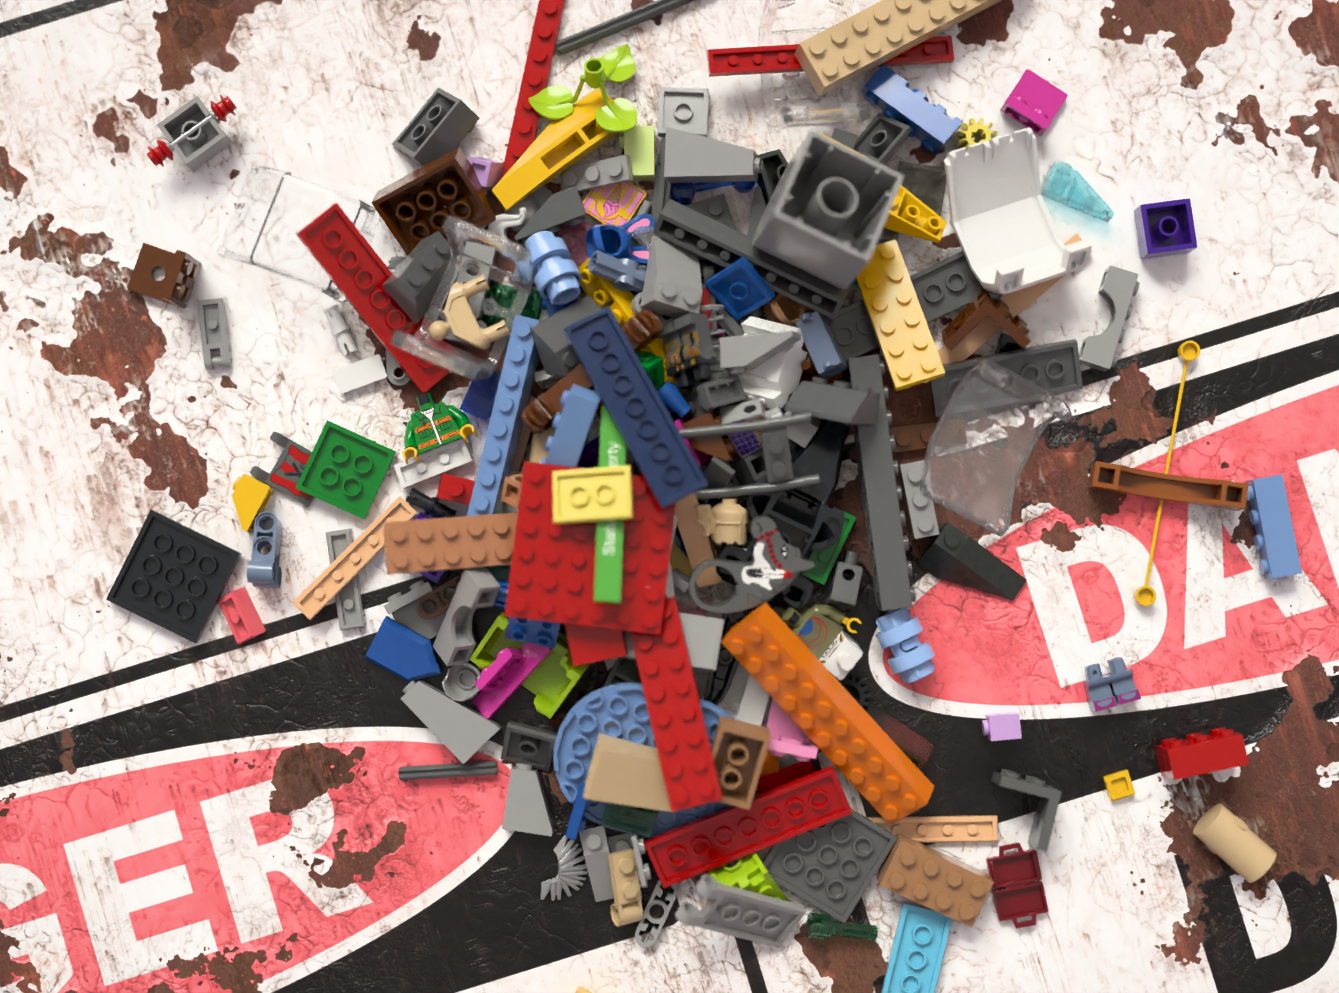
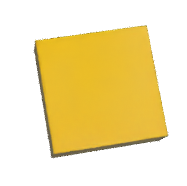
M1127 769L1102 777L1111 802L1135 795Z

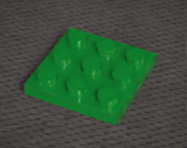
M327 420L295 488L365 520L396 451Z

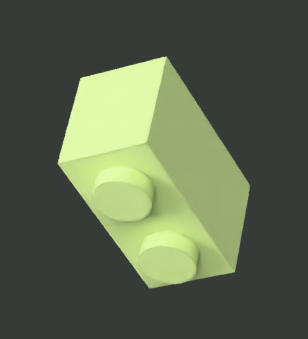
M635 126L634 129L624 132V134H619V148L624 149V155L630 156L633 181L655 180L654 126Z

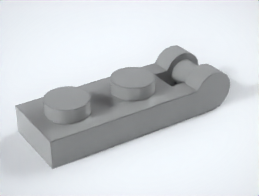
M217 298L197 301L205 369L214 370L215 367L219 366L231 368L232 358L229 348L224 299ZM220 349L221 356L213 357L212 350Z

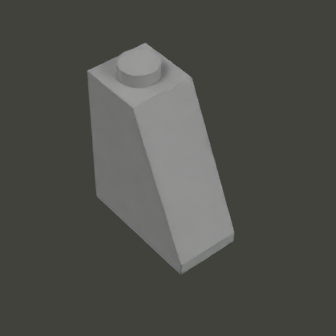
M518 763V766H513L510 772L502 829L552 837L554 826L539 772L532 769L533 765Z

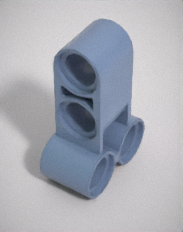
M268 511L258 514L254 522L252 558L247 564V581L252 583L253 587L280 588L282 570L281 566H279L282 524L273 513ZM274 520L271 529L263 530V525L266 521ZM267 544L272 545L270 553L266 555L261 554L263 546Z

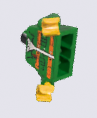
M425 393L416 397L420 411L412 413L411 420L407 423L404 436L405 450L402 456L406 465L409 464L408 460L411 457H415L418 463L420 462L418 453L421 455L461 438L466 443H469L468 435L472 433L476 437L479 435L465 413L454 405H446L444 402L434 405L430 393Z

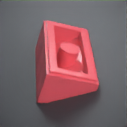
M245 587L234 590L219 599V606L238 645L266 631Z

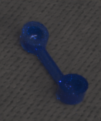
M756 181L673 183L671 199L685 206L693 202L697 192L733 186L740 193H748L754 189Z

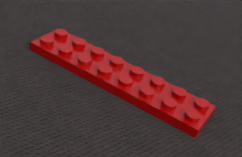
M337 202L333 203L295 234L421 393L424 394L461 363L444 339L435 340L430 336L429 328L431 322L425 315L418 323H414L382 287L392 275L391 271Z
M676 597L665 598L660 635L631 631L630 634L671 812L720 801L723 800Z
M832 765L754 796L750 810L733 805L644 840V846L663 888H666L852 814V810Z

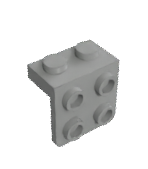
M423 580L418 581L410 586V592L404 595L398 592L387 598L389 603L385 604L384 608L387 614H392L397 622L428 639L437 636L447 610L430 620L421 618L417 613L419 600L436 589L432 582L424 583ZM425 601L422 603V610L427 614H432L435 612V605L431 601Z

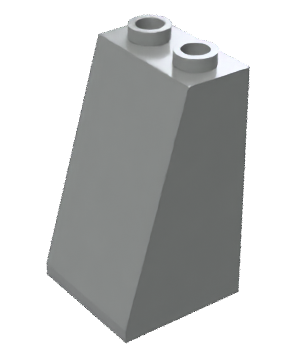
M679 613L693 672L707 675L715 671L724 620ZM624 631L629 655L618 658L637 661L630 631Z

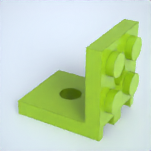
M756 852L739 858L737 865L732 868H728L729 863H726L708 871L710 876L714 877L718 883L789 902Z

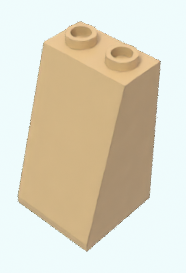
M599 733L585 782L583 798L671 812L657 748Z

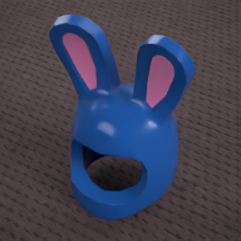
M647 213L638 215L621 226L615 224L593 225L588 229L586 235L588 258H591L593 253L598 250L617 259H631L638 262L639 265L647 266L650 246H632L631 239L650 233L655 226V219Z

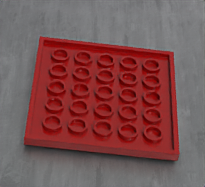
M524 461L505 616L660 635L676 503L661 510L644 477L632 475L633 519H623L621 602H594L597 521L555 524L553 510V471L584 468Z

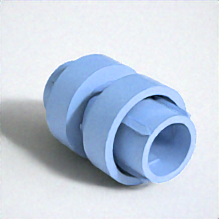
M540 231L530 236L525 242L526 252L523 256V261L529 273L535 276L534 283L541 297L550 299L554 305L570 303L580 294L579 283L581 282L582 275L576 263L570 260L571 254L564 240L560 237H555L554 233L550 231Z
M900 608L877 618L876 623L880 632L876 634V637L882 649L890 647L893 656L887 660L893 674L900 673L904 683H911L934 672L935 667L931 658L935 654L929 641L921 643L917 634L922 632L923 628L917 616L911 618L907 608Z

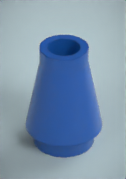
M668 381L657 392L665 407L680 418L691 409L675 384L672 385Z

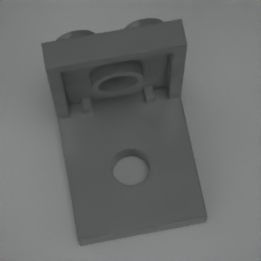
M1001 769V773L993 771L991 781L997 785L1039 796L1028 843L1036 849L1047 851L1062 791L1045 785L1046 781L1034 776L1026 775L1025 779H1022L1020 774L1007 769Z

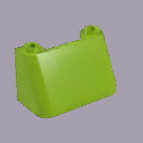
M504 610L497 617L469 659L480 670L491 666L501 650L505 648L520 649L526 643L505 638L509 617L505 616ZM559 629L555 648H552V652L521 685L536 695L533 701L536 710L551 719L591 663L573 667L567 634Z

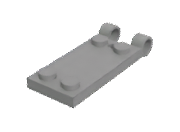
M703 875L695 888L702 897L709 900L701 910H698L692 903L683 902L676 911L675 916L685 926H695L779 948L806 912L803 905L718 883L714 877Z

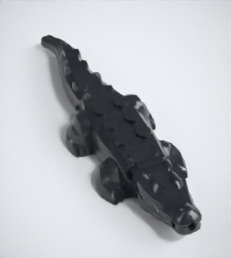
M823 419L805 448L802 447L791 459L794 478L819 474L820 484L772 493L747 495L746 510L751 520L762 515L771 518L776 524L782 539L793 547L798 546L801 557L806 560L811 551H822L834 545L840 538L843 530L844 511L828 507V500L834 493L839 481L843 445L850 430L849 423ZM765 474L755 484L768 483L767 475ZM750 532L744 547L737 544H726L720 552L718 559L751 561L752 548L756 539ZM716 566L717 574L722 580L734 585L733 592H735L737 583L731 572L726 568ZM800 571L797 577L785 589L765 602L771 609L777 606L784 610L791 607L799 611L809 601L813 591V583L802 576V571ZM763 603L743 611L724 613L721 618L724 620L721 641L733 624ZM721 642L716 670L709 673L707 690L703 700L717 706L727 695L739 661Z

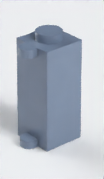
M811 311L802 315L801 320L795 323L797 328L801 329L804 343L819 375L829 379L848 369L825 317L817 311Z

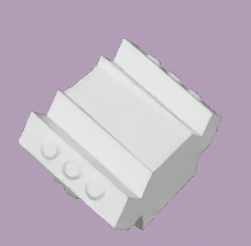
M750 316L741 324L744 335L794 331L801 334V340L756 368L745 370V374H730L731 377L738 376L747 398L742 402L759 399L765 408L772 409L777 406L782 408L787 403L789 395L793 394L799 385L803 371L801 363L806 360L807 352L802 349L804 339L801 329Z

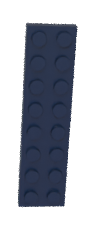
M607 306L563 328V333L661 510L707 487V480L610 307Z

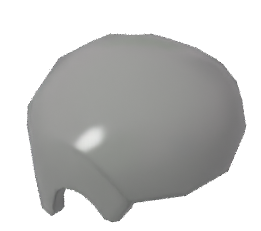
M471 663L454 665L449 668L445 679L442 681L446 696L453 701L459 702L474 698L480 691L475 684L481 677L480 670Z

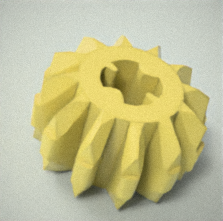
M981 117L978 123H976L974 118H970L968 124L964 122L961 124L960 128L962 131H957L956 137L961 139L956 142V147H964L967 152L968 146L977 144L974 142V135L980 136V142L988 141L990 143V140L997 136L998 132L996 130L990 131L993 125L992 122L985 126L983 125L984 118Z

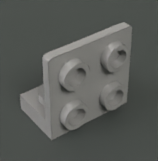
M626 832L608 836L611 853L629 848L634 849L639 883L641 882L642 888L647 887V882L651 879L649 860L644 861L643 854H646L644 837L638 836L637 833L629 834Z

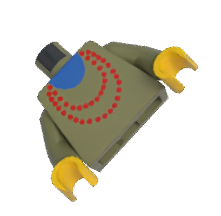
M814 604L810 608L804 606L799 611L790 607L782 615V619L788 623L787 626L818 660L844 628L841 626L842 623L852 633H857L850 629L849 625L852 621L862 624L859 619L854 617L848 618L844 612L825 604Z

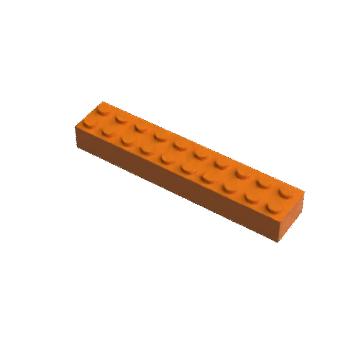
M766 602L729 628L721 643L890 825L928 804L934 785Z

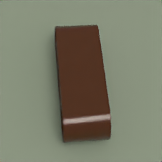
M462 574L423 596L417 604L418 615L425 620H430L448 610L451 601L444 597L443 592L447 588H452L456 591ZM425 601L433 602L435 612L432 614L425 613L422 610V603Z

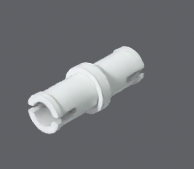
M333 305L329 309L323 310L333 330L331 334L333 337H336L343 356H348L359 349L356 347L349 332L351 328L349 324L345 323L338 308L339 306Z

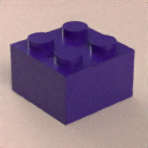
M1190 198L1142 204L1133 211L1140 259L1185 254L1198 248Z

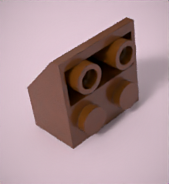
M708 412L682 425L684 429L722 425V419L718 412ZM728 434L688 438L694 449L725 461L738 458L736 454L738 451Z

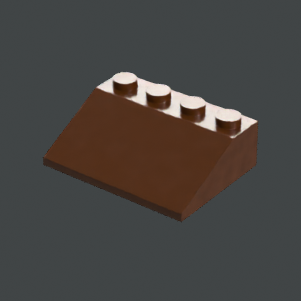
M460 147L378 190L371 202L407 256L422 239L437 231L442 234L449 244H452L496 221L494 212L474 168Z

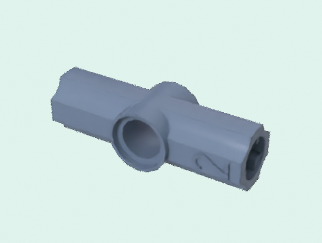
M598 250L593 253L587 267L590 273L612 281L613 286L619 290L643 292L646 270L639 268L638 262L626 258L617 259Z

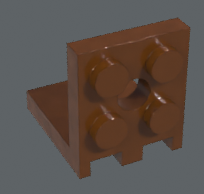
M143 243L127 289L186 309L187 304L185 303L190 299L195 283L193 279H196L198 276L201 262L187 252L178 249L176 253ZM164 268L166 272L164 279L156 281L153 276L155 270Z
M983 289L942 331L944 345L952 351L987 315L1023 348L1031 342L1028 334L1030 330L1026 327L1027 323L1019 315L1012 316L1009 306L999 298L996 301Z

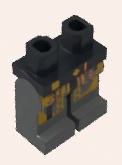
M689 313L673 320L674 322L671 321L664 324L658 338H662L664 344L667 377H675L677 389L694 387L692 374H694L695 382H705L712 379L710 366L717 364L716 357L713 356V345L707 314Z

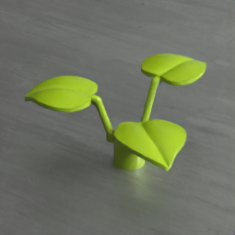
M625 44L617 47L599 59H588L584 63L585 74L580 75V82L573 97L571 90L567 87L554 85L530 97V105L539 115L547 119H564L573 113L572 103L577 101L586 82L591 88L601 89L606 106L600 107L596 112V122L601 129L608 132H628L634 129L637 124V111L634 105L624 98H617L610 103L604 82L608 80L613 83H623L634 76L636 68L629 45Z

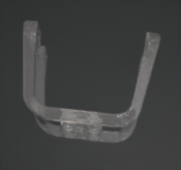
M766 0L759 26L758 46L799 44L828 28L772 31L777 10L794 5L796 0ZM830 0V3L838 5L832 26L849 17L855 0ZM804 71L761 74L765 119L769 133H780L786 128L841 125L843 129L854 128L870 118L869 102L849 103L847 82L819 97L814 87L810 86L811 82ZM773 76H782L787 81H791L798 76L797 85H791L787 90H774ZM824 97H836L838 109L809 111L808 106L783 107L778 115L776 113L775 100H785L788 104L793 105L799 100H810L813 103H819Z
M448 216L443 229L448 238L451 257L445 273L416 334L407 335L396 330L391 344L472 380L489 379L495 371L510 339L515 315H521L532 288L534 278L531 250L477 228L472 224L470 225L457 218ZM470 236L500 248L501 256L517 265L519 277L465 254L463 241L469 242ZM460 266L479 275L484 274L486 278L518 291L510 310L499 306L492 298L484 299L474 295L468 301L476 320L480 319L481 310H483L488 316L497 315L504 318L510 335L494 341V346L487 360L429 336L430 325L437 320V317L448 321L442 306L447 295L450 293ZM477 321L480 328H488L484 322Z

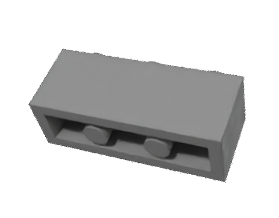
M925 460L899 465L898 476L911 540L938 535L939 529Z

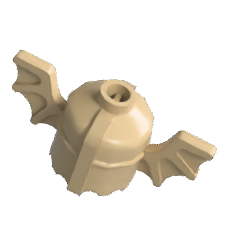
M722 498V502L717 503L712 508L710 505L705 504L694 505L697 513L695 523L702 526L704 530L703 536H711V540H715L717 544H722V542L732 544L736 542L738 545H743L747 543V533L751 532L750 523L752 520L748 515V511L737 504V498Z

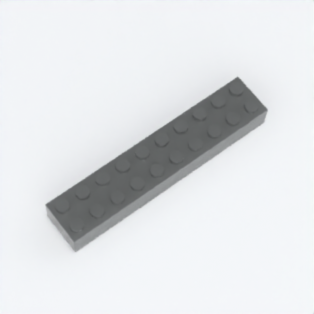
M879 355L848 358L846 361L848 369L845 370V375L849 388L856 389V385L872 387L871 392L881 393L876 424H852L876 608L878 611L912 607V602L916 601L914 586H910L908 577L912 576V566L910 561H906L905 551H909L907 536H903L902 526L906 525L904 511L899 510V501H902V491L900 485L896 486L895 477L899 475L897 460L893 461L892 452L895 450V439L893 435H889L892 416L890 410L886 411L885 405L886 401L889 400L887 385L883 386L882 378L885 376V365L883 360H879Z

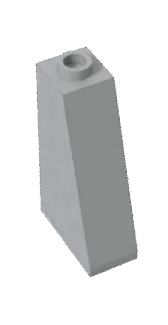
M666 128L664 177L670 183L758 181V173L762 172V159L759 158L754 150L675 128Z
M423 680L417 683L412 681L402 690L405 695L400 699L462 764L466 763L502 728L495 721L485 718L481 713L459 701H453L444 692Z

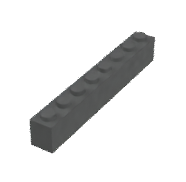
M669 199L661 211L653 231L654 234L725 268L740 258L745 257L773 291L834 320L851 288V285H849L847 289L842 290L751 245L753 238Z

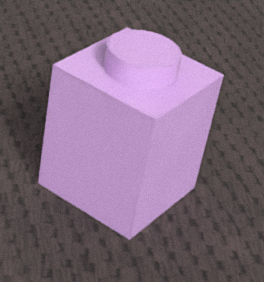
M1019 713L985 714L986 720H982V731L984 736L987 735L988 740L1022 739Z

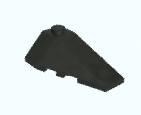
M949 522L942 525L939 534L933 538L916 563L935 578L1009 600H1014L1027 579Z

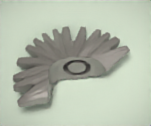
M566 835L563 836L553 850L557 855L559 871L556 878L541 882V900H544L549 890L551 892V901L555 900L556 895L557 899L561 900L562 888L567 896L570 897L572 895L568 886L578 891L580 888L577 885L583 886V882L580 880H586L585 877L581 876L588 873V871H585L587 869L586 864H577L585 859L584 855L577 856L582 849L581 847L577 848L579 846L578 843L573 845L575 842L573 839L566 843Z

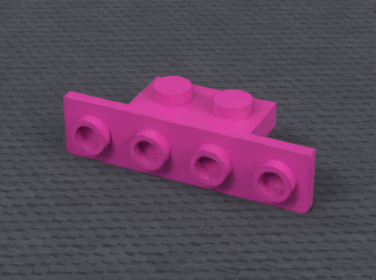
M526 642L520 649L505 648L501 650L496 656L497 659L491 666L486 667L481 672V677L475 682L481 692L472 702L485 718L490 719L552 652V647Z

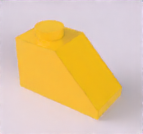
M243 473L242 477L239 476L233 484L232 490H234L232 498L242 530L252 533L256 517L266 508L275 488Z

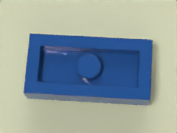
M584 782L579 784L566 832V838L576 840L578 831L583 832L586 817L582 815L584 808L589 809L592 801L583 798Z

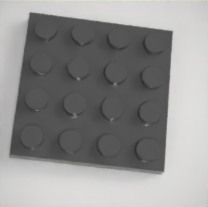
M852 808V814L772 845L762 861L778 884L844 924L898 839L896 835Z

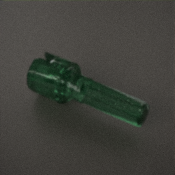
M809 912L806 926L810 928V931L806 932L807 938L828 940L831 936L875 941L878 936V929L875 925L845 922L844 924L841 921L833 920L828 914Z

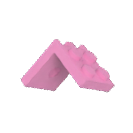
M772 698L766 728L770 730V741L767 748L769 754L781 757L785 753L795 755L794 759L809 762L810 758L816 759L818 751L816 744Z

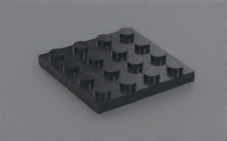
M150 510L106 600L193 643H198L242 553L155 510Z

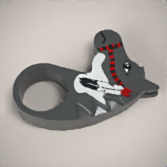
M762 515L755 517L750 523L751 534L756 539L752 548V560L749 562L718 558L704 560L693 569L689 579V589L695 603L706 611L718 613L739 612L755 607L785 589L797 577L800 571L813 568L815 564L812 561L803 559L799 547H793L785 542L774 521ZM711 566L726 568L731 572L737 583L736 591L727 600L718 604L703 601L695 591L697 576L701 571Z

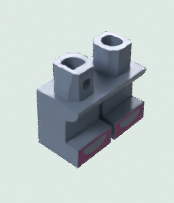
M1122 657L1107 660L1110 673L1102 675L1099 663L1085 666L1086 680L1083 681L1091 711L1096 712L1117 706V704L1121 705L1142 699L1139 690L1136 689L1132 677L1133 672L1131 669H1127Z

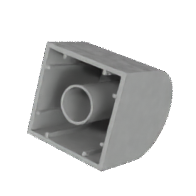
M810 129L781 176L761 217L751 245L845 290L869 262L904 175Z

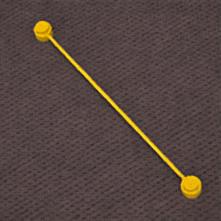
M1186 341L1178 348V355L1184 361L1164 474L1169 472L1188 362L1195 360L1200 354V347L1194 341ZM1161 499L1158 506L1145 584L1138 587L1134 592V599L1141 606L1152 605L1156 600V592L1152 587L1148 586L1163 505V500Z

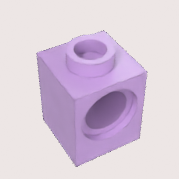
M469 156L468 160L474 168L481 186L495 187L501 179L504 163L482 157Z

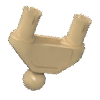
M484 274L464 284L462 282L453 284L444 309L448 321H434L430 325L429 333L433 339L443 340L448 336L449 331L452 330L457 339L485 350L491 346V342L510 335L504 320L486 329L480 328L468 302L470 297L490 289Z

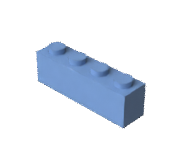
M573 384L569 392L564 391L560 401V405L564 407L561 414H556L552 428H555L556 431L554 437L549 436L544 449L549 452L547 458H542L540 463L578 467L601 401L597 392Z
M1283 474L1246 481L1249 484L1247 501H1250L1251 506L1249 519L1255 527L1254 544L1260 552L1259 570L1261 574L1264 575L1265 579L1301 574L1302 569Z

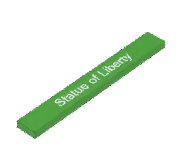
M601 401L599 468L625 466L626 445ZM623 519L597 521L594 602H621Z

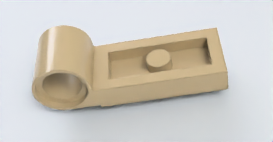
M629 848L609 853L608 858L615 902L610 908L612 921L617 927L641 921L643 919L642 898L634 849Z

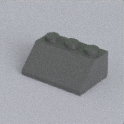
M438 87L392 145L421 168L458 148L460 142L467 133L474 129L476 122L480 118L461 99Z
M437 231L422 239L382 285L414 323L419 322L453 281L454 273L457 271L455 249Z
M590 296L583 297L529 328L546 374L565 376L580 364L563 333V328L602 309Z
M813 377L812 381H802L784 409L785 411L795 413L810 412L811 416L849 424H876L881 393L871 392L872 387L856 385L855 389L849 388L848 382L834 381L833 385L827 383V378Z

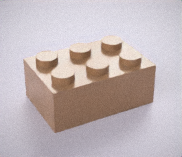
M719 716L711 744L723 800L717 802L750 810L770 741L769 728Z

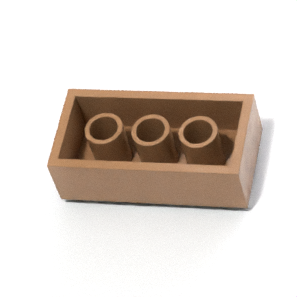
M897 833L898 839L886 856L878 873L877 880L879 885L973 927L994 883L991 876L982 870Z

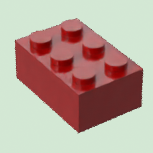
M1221 727L1211 729V734L1201 735V732L1187 734L1184 740H1177V738L1161 740L1162 744L1155 745L1160 773L1164 777L1177 780L1249 765L1243 734L1233 732V729Z

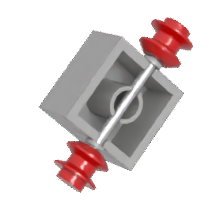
M220 94L221 101L218 103L211 101L212 111H210L205 103L196 96L157 124L168 142L166 144L164 141L157 139L158 146L154 149L148 146L150 152L147 153V156L155 166L160 164L164 167L163 161L167 158L173 161L172 151H176L187 167L192 171L196 170L233 143L217 120L227 122L226 116L229 113L236 116L234 110L237 107L229 96L224 98Z

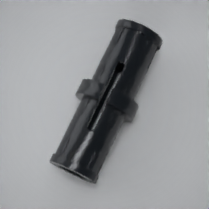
M414 487L409 492L410 496L406 498V502L424 510V514L428 516L449 518L450 516L455 517L457 513L456 510L438 502V498H431Z

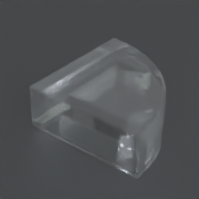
M637 227L631 232V235L649 252L652 237H662L653 233L655 227Z

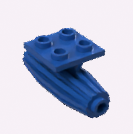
M495 579L501 587L493 606L505 611L509 580ZM509 617L505 638L555 648L560 624L565 623Z

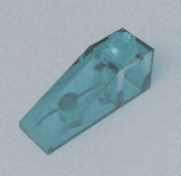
M1059 161L1058 163L1054 162L1050 166L1041 187L1042 196L1105 222L1113 218L1115 213L1084 177L1078 171L1072 169V165Z

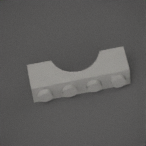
M1111 265L1104 270L1098 294L1106 300L1109 306L1110 321L1102 334L1088 336L1083 339L1079 352L1080 365L1103 372L1115 366L1118 359V353L1115 351L1118 343H1122L1126 332L1122 328L1125 319L1128 320L1133 309V306L1130 305L1131 298L1136 296L1140 286V282L1137 281L1139 274Z
M486 567L464 569L437 634L433 648L446 666L461 665L469 662L476 646L472 634L473 614L476 608L493 606L501 586Z

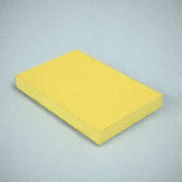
M617 466L553 471L554 523L568 524L633 519L631 467Z

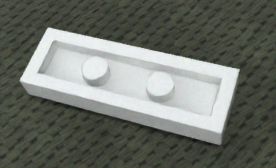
M461 438L419 455L420 462L418 463L415 457L408 460V465L403 461L393 466L402 489L471 463L473 460L465 440Z

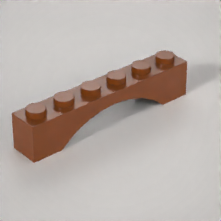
M1095 461L1091 464L1088 489L1239 511L1246 508L1249 484L1228 480L1163 474Z

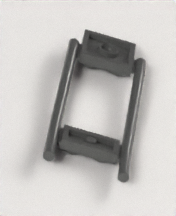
M810 412L759 421L678 429L683 439L760 431L768 483L703 489L695 492L697 500L772 493L820 484L819 474L798 478L793 477L786 426L811 422ZM626 448L625 466L631 467L632 475L643 476L628 448Z

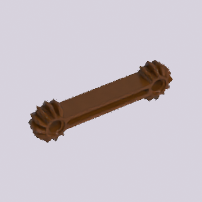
M645 309L640 313L637 312L622 327L635 354L642 348H646L647 345L652 344V341L658 338V335L662 332L663 324L651 310ZM581 363L542 396L532 400L522 412V420L525 422V426L534 434H541L552 427L556 414H561L564 407L560 405L562 395L565 390L569 392L573 384L594 390Z

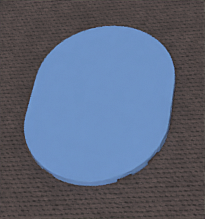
M618 683L597 689L577 702L561 723L554 745V770L563 794L573 805L580 782H586L599 733L657 748L641 683ZM700 699L711 745L719 716L734 718L719 706ZM592 800L590 808H584L583 816L599 825H604V827L629 834L637 833L638 836L649 839L732 805L716 801L679 811L667 812Z

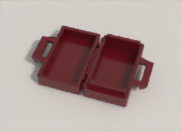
M1019 842L999 846L998 856L986 858L988 874L994 881L992 888L995 890H992L997 918L999 921L1012 919L1016 929L1036 925V914L1049 911L1043 882L1040 881L1042 876L1037 851L1034 848L1023 850ZM1018 848V852L1003 853L1004 850ZM1032 917V920L1017 922V918Z

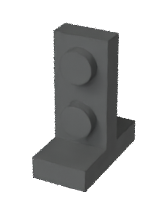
M733 376L697 386L698 391L684 398L691 407L684 416L686 421L689 422L708 412H715L725 406L746 400L747 398L739 377Z

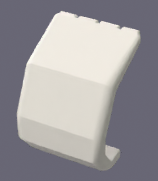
M1030 127L1013 132L1012 138H1010L1011 134H1006L991 139L990 143L983 141L970 145L967 148V152L966 148L948 152L947 158L944 160L952 227L972 273L983 288L989 292L1008 294L1080 270L1087 264L1092 249V244L1088 239L1066 246L1060 240L1041 195L1037 139Z

